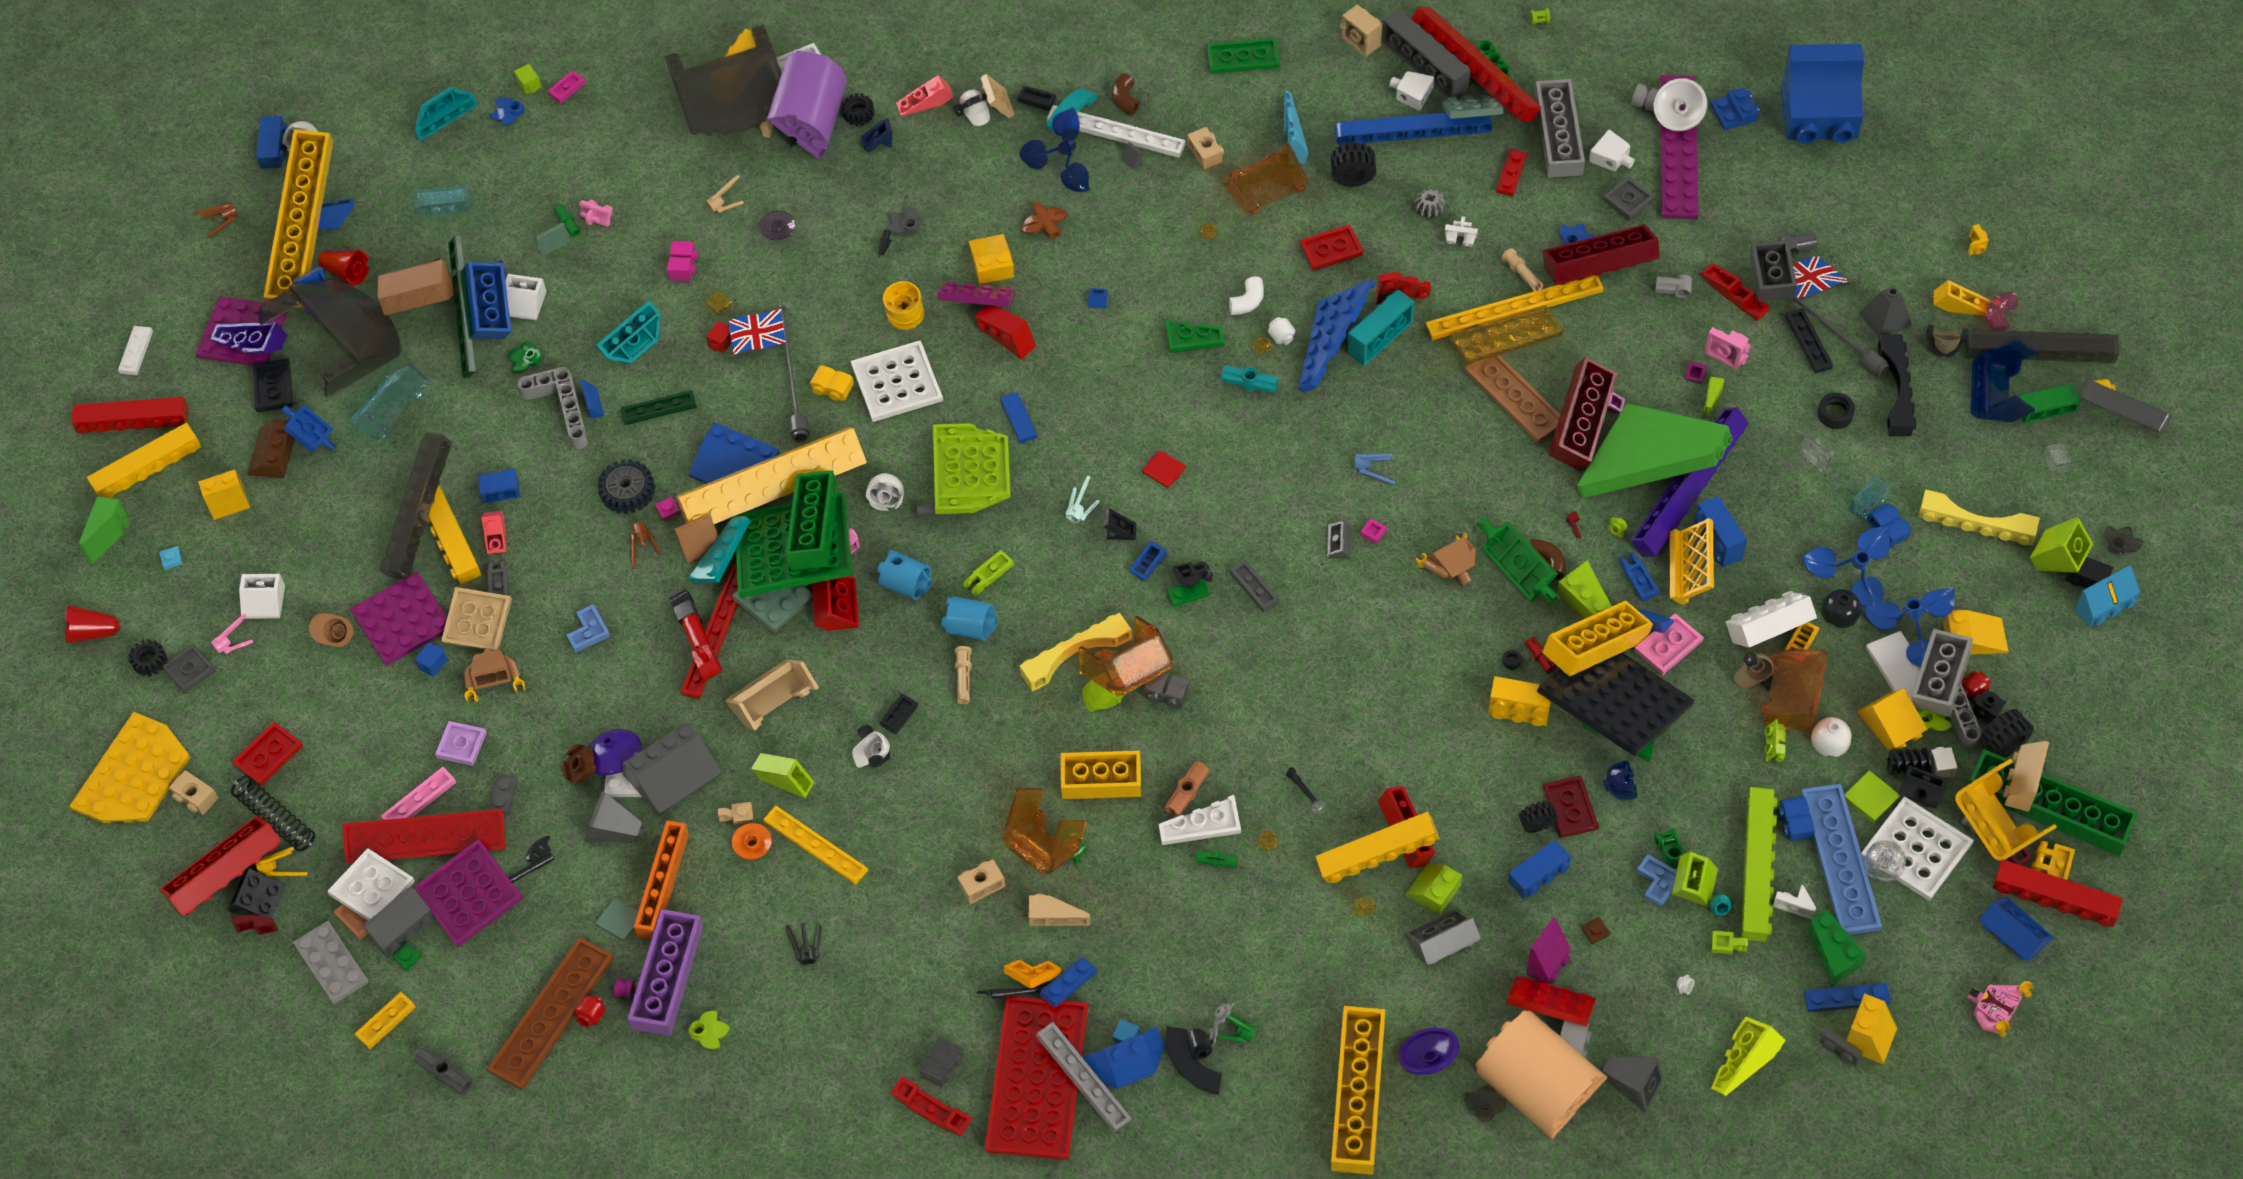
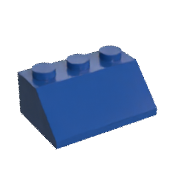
M2008 897L1993 902L1980 918L1983 927L1987 931L1995 933L1999 937V941L2005 946H2010L2015 951V955L2022 960L2029 961L2033 959L2055 938Z

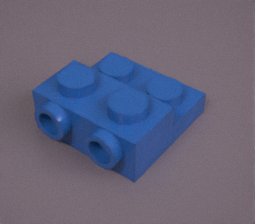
M1745 87L1728 91L1727 96L1711 100L1710 102L1724 130L1756 122L1760 113L1758 104H1753L1752 93L1746 91Z

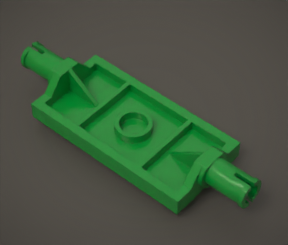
M1486 517L1481 518L1480 521L1482 523L1478 521L1477 526L1487 535V543L1482 547L1484 552L1529 601L1533 602L1541 594L1550 605L1555 602L1554 598L1556 600L1559 598L1548 586L1558 575L1553 567L1510 521H1506L1501 527L1495 528Z

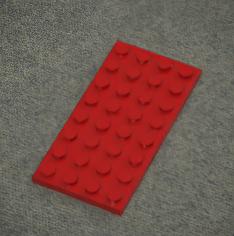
M1006 997L985 1152L1069 1160L1078 1088L1037 1039L1036 1034L1053 1022L1082 1057L1088 1003L1063 1001L1054 1008L1047 1001L1040 998Z

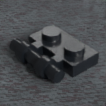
M1203 561L1193 565L1191 562L1173 566L1174 574L1181 588L1193 587L1195 584L1200 583V579L1211 582L1213 579L1212 571L1209 569L1208 564Z

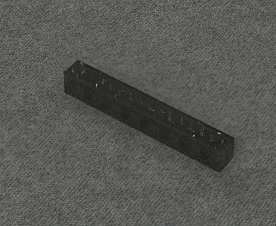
M1973 329L1968 330L1967 342L1965 343L1966 358L2116 363L2120 353L2118 335Z
M423 434L380 566V571L387 577L407 579L412 572V565L418 553L421 538L424 535V528L429 519L437 488L440 485V478L446 466L448 454L451 451L452 442L443 434Z

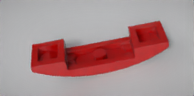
M901 1076L891 1091V1095L907 1108L942 1129L958 1136L963 1135L973 1120L972 1117L957 1108L953 1110L921 1091L918 1085Z

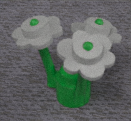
M1234 1002L1231 1006L1227 1003L1217 1008L1215 1012V1025L1207 1033L1208 1039L1211 1041V1047H1214L1216 1038L1233 1040L1242 1044L1244 1040L1248 1042L1252 1040L1256 1027L1231 1012L1235 1004ZM1228 1019L1237 1024L1235 1033L1238 1036L1219 1034L1217 1027Z

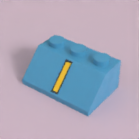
M2129 565L2082 591L2075 611L2089 627L2095 624L2098 626L2110 616L2115 617L2122 609L2126 607L2128 609L2132 608L2137 603L2140 591L2132 567Z

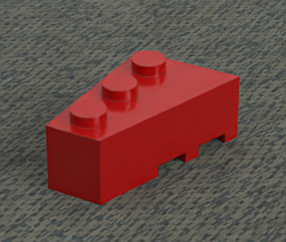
M987 305L975 315L978 329L985 332L1022 360L1036 347L1026 320L995 305Z

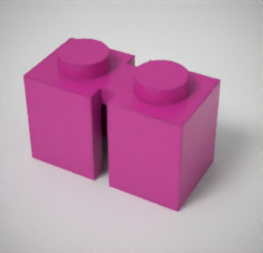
M672 241L670 256L673 257H669L667 268L669 280L691 281L692 274L695 275L696 267L694 260L698 259V250L695 249L694 242Z

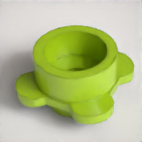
M1611 518V523L1607 527L1608 531L1620 538L1624 537V531L1627 529L1626 522L1621 518Z

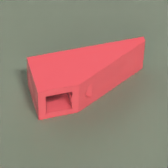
M937 75L896 102L901 116L941 106L952 99L954 95L950 85Z

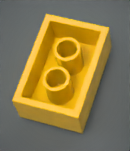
M1494 676L1488 715L1495 719H1511L1516 723L1527 722L1534 726H1547L1551 701L1537 692L1540 684Z

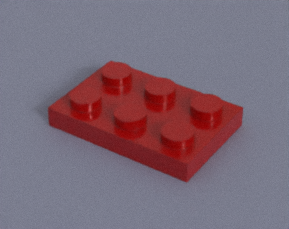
M1350 224L1300 240V246L1313 271L1363 256L1364 252Z
M273 722L232 761V764L242 773L254 779L255 783L261 787L303 745L280 725Z

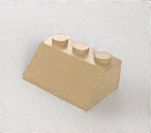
M2042 741L2021 745L2018 752H2014L2012 763L2015 764L2014 769L2010 768L2007 780H2010V785H2006L2003 797H2006V806L2029 812L2038 790L2049 742Z

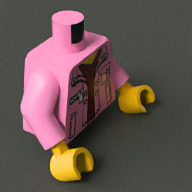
M2025 981L2021 985H1989L1985 993L1972 988L1967 999L1977 1004L1973 1014L1976 1016V1020L1981 1028L2005 1037V1030H2011L2008 1022L2022 999L2020 995L2023 993L2025 997L2030 998L2032 993L2029 989L2033 990L2034 987L2031 982Z

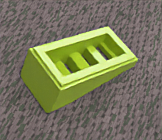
M1717 377L1709 379L1704 417H1709L1723 390L1725 379Z

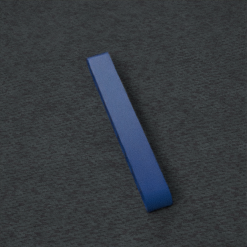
M1446 113L1343 121L1337 123L1334 127L1336 142L1339 145L1349 144V142L1372 143L1395 141L1396 139L1407 140L1488 133L1493 128L1490 115L1450 119Z

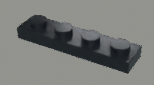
M1800 308L1786 312L1785 318L1814 373L1832 369L1833 363L1804 309Z

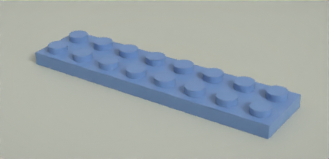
M1835 784L1802 789L1801 796H1805L1815 828L1813 838L1836 920L1849 935L1881 930V920L1842 785Z

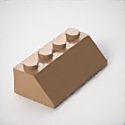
M444 259L378 276V301L384 315L445 301L454 295L452 280Z

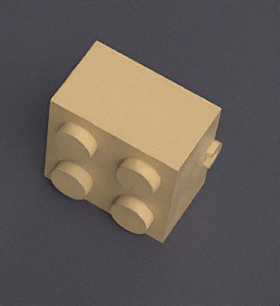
M1358 4L1342 15V23L1340 25L1342 39L1365 57L1381 46L1382 23L1379 19L1374 18L1366 9L1361 8Z

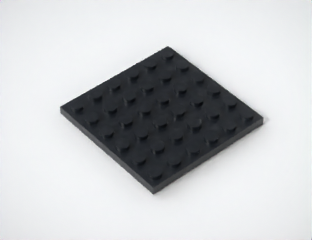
M1623 652L1572 676H1569L1560 668L1544 681L1537 690L1539 694L1634 757L1683 715L1695 701L1686 693L1680 691L1671 683L1666 682Z

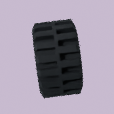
M1349 142V144H1342L1332 151L1330 156L1332 177L1339 185L1343 184L1345 187L1362 186L1367 184L1368 181H1372L1373 177H1375V152L1367 144Z
M2012 709L1996 717L1983 730L1979 742L1987 751L2007 758L2014 754L2015 751H2018L2021 745H2024L2029 740L2034 727L2018 709Z

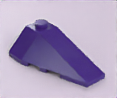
M277 322L217 324L210 339L213 342L250 354L281 350L287 334Z

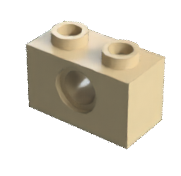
M1207 127L1187 134L1188 147L1203 169L1223 162L1224 150L1221 145L1217 144L1214 134L1210 133Z
M186 770L169 787L173 794L172 798L180 804L182 802L185 803L192 813L198 812L204 815L219 799L213 788Z
M993 859L984 861L978 867L964 871L957 877L959 887L969 904L1005 887V878ZM978 879H985L983 882H977Z

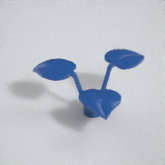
M1876 527L1862 533L1857 541V546L1860 550L1854 557H1850L1842 562L1835 563L1837 559L1836 554L1828 547L1815 548L1803 556L1806 568L1813 575L1820 578L1832 577L1835 573V567L1852 562L1855 568L1862 570V581L1856 582L1851 590L1858 597L1861 605L1868 607L1883 601L1884 592L1881 582L1876 577H1869L1865 580V571L1870 558L1882 559L1888 554L1890 550L1888 527Z
M1954 588L1938 589L1924 595L1921 601L1917 598H1911L1907 600L1906 607H1903L1902 613L1898 605L1893 602H1881L1865 607V613L1869 622L1875 628L1884 631L1894 629L1897 621L1902 620L1905 613H1907L1910 619L1915 620L1919 642H1913L1907 647L1906 656L1912 664L1921 667L1930 639L1922 641L1919 618L1922 616L1923 611L1925 613L1930 612L1933 617L1949 615L1954 608L1955 590Z

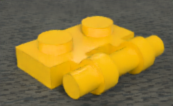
M2040 841L2039 847L2035 850L2036 858L2035 862L2031 865V869L2067 880L2075 849L2055 843L2052 850L2047 848L2048 843L2046 841ZM2044 858L2050 859L2049 865L2043 864Z

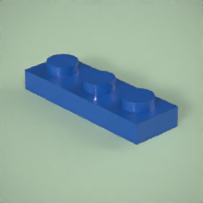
M1081 957L1041 990L1040 997L1056 1008L1097 973V968Z

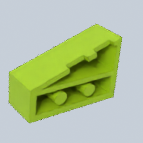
M1588 561L1559 581L1557 593L1584 619L1612 607Z

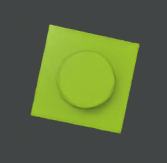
M530 64L514 71L516 81L526 95L536 92L541 88L539 77Z

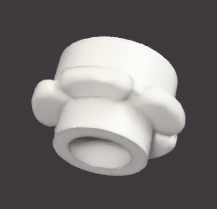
M1689 975L1680 977L1676 985L1679 993L1690 994L1694 986V979L1690 978Z

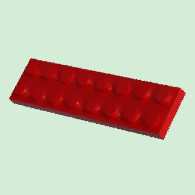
M503 809L342 824L345 864L354 863L367 848L385 860L461 853L478 839L487 850L506 849Z

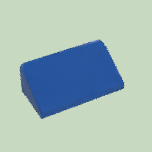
M581 380L580 383L590 418L594 419L604 416L597 388L589 382Z
M1645 609L1638 610L1653 623L1651 630L1662 634L1675 622L1674 619Z

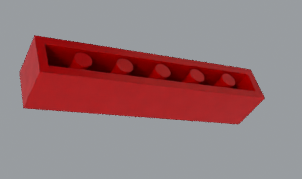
M184 397L73 405L71 424L76 433L82 434L95 431L106 432L109 430H141L150 427H179L187 422L188 405Z
M2001 860L1992 888L2001 894L2017 896L2023 901L2030 900L2042 907H2052L2064 914L2077 915L2082 920L2098 922V924L2104 927H2114L2123 900L2122 897L2006 860Z

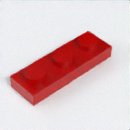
M1510 149L1496 188V193L1514 196L1527 158V152Z

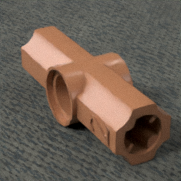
M1200 761L1194 762L1186 776L1179 780L1177 789L1164 807V810L1172 817L1181 816L1189 802L1195 798L1197 790L1210 772V769ZM1190 788L1191 790L1185 791L1183 789Z

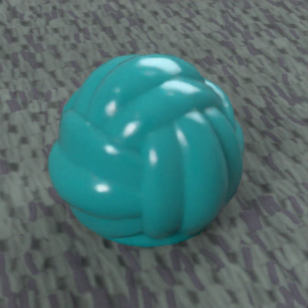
M1717 894L1709 900V908L1714 915L1723 916L1730 911L1731 901L1727 895Z

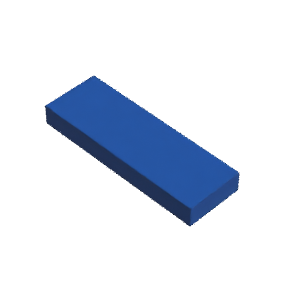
M1018 392L1000 397L1019 443L1036 439L1037 433Z

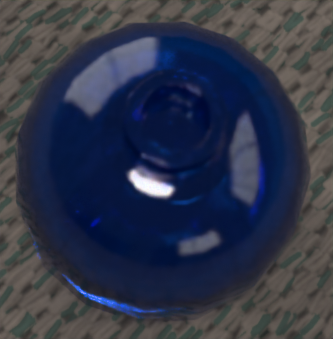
M1628 760L1613 764L1606 773V780H1603L1606 792L1610 791L1614 798L1621 801L1638 798L1636 784L1634 785L1633 780L1634 774Z

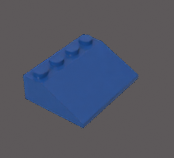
M714 422L702 442L689 476L704 483H710L778 456L780 451L778 448Z

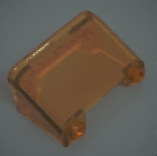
M1290 144L1281 147V150L1273 152L1270 156L1250 166L1228 173L1222 182L1246 214L1254 215L1260 211V207L1293 191L1298 193L1304 190L1309 180Z
M1777 650L1776 654L1772 653L1771 660L1774 663V672L1768 701L1763 703L1761 714L1764 715L1763 723L1770 724L1775 719H1778V724H1783L1785 728L1810 733L1819 708L1828 651Z

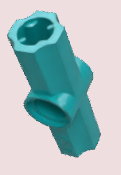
M1225 365L1222 370L1221 381L1240 385L1247 391L1257 389L1275 393L1279 377L1258 373L1253 367L1241 369Z

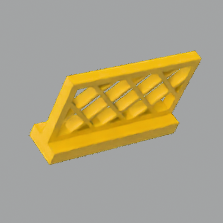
M1710 518L1682 531L1677 529L1670 531V599L1685 605L1689 603V598L1714 588L1713 520ZM1706 527L1705 533L1701 536L1700 533ZM1693 533L1692 537L1688 541V535ZM1697 538H1701L1697 546L1694 548L1693 544L1695 543ZM1706 542L1707 547L1705 548L1704 552L1701 553L1700 550ZM1692 549L1693 552L1688 558V552ZM1700 554L1701 556L1697 563L1693 564L1697 555ZM1705 559H1707L1704 569H1700ZM1690 566H1693V569L1689 574V568ZM1699 570L1701 573L1697 580L1694 581L1693 578ZM1705 576H1707V584L1701 586L1700 584ZM1692 582L1694 585L1689 591V585Z

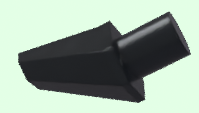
M884 229L883 237L880 238L879 255L884 256L892 241L890 239L891 230Z

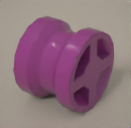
M617 978L614 987V997L619 999L626 997V999L632 1000L635 992V980L629 979L624 981L623 978Z

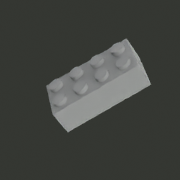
M1933 629L1911 696V701L1915 708L1951 717L1971 655L1973 638Z

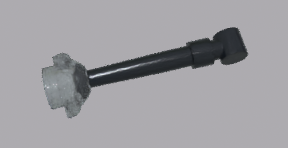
M1290 767L1286 776L1291 778L1312 801L1313 804L1310 811L1318 815L1324 813L1328 802L1323 799L1316 800L1301 781L1298 774H1295L1296 769Z

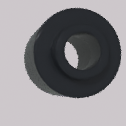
M1199 1028L1189 1032L1187 1042L1192 1056L1196 1059L1208 1057L1212 1052V1047L1206 1032Z

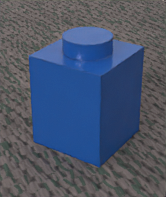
M428 643L414 660L419 670L434 677L446 663L447 658L445 650L441 646H434Z

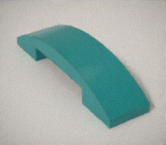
M1085 88L1075 90L1056 108L1046 123V128L1061 134L1070 126V120L1085 105L1090 106L1099 95Z

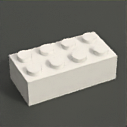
M1789 591L1782 594V597L1779 599L1767 600L1763 606H1754L1748 609L1749 612L1731 616V619L1726 621V625L1734 644L1752 647L1814 620L1817 616L1810 596Z

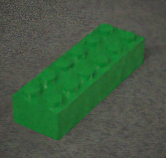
M833 470L796 474L786 547V557L791 571L829 567L838 494V484Z

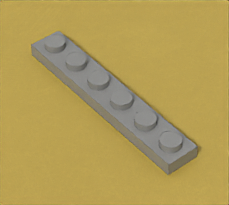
M1053 1022L1036 1034L1037 1039L1114 1133L1131 1121L1132 1118Z

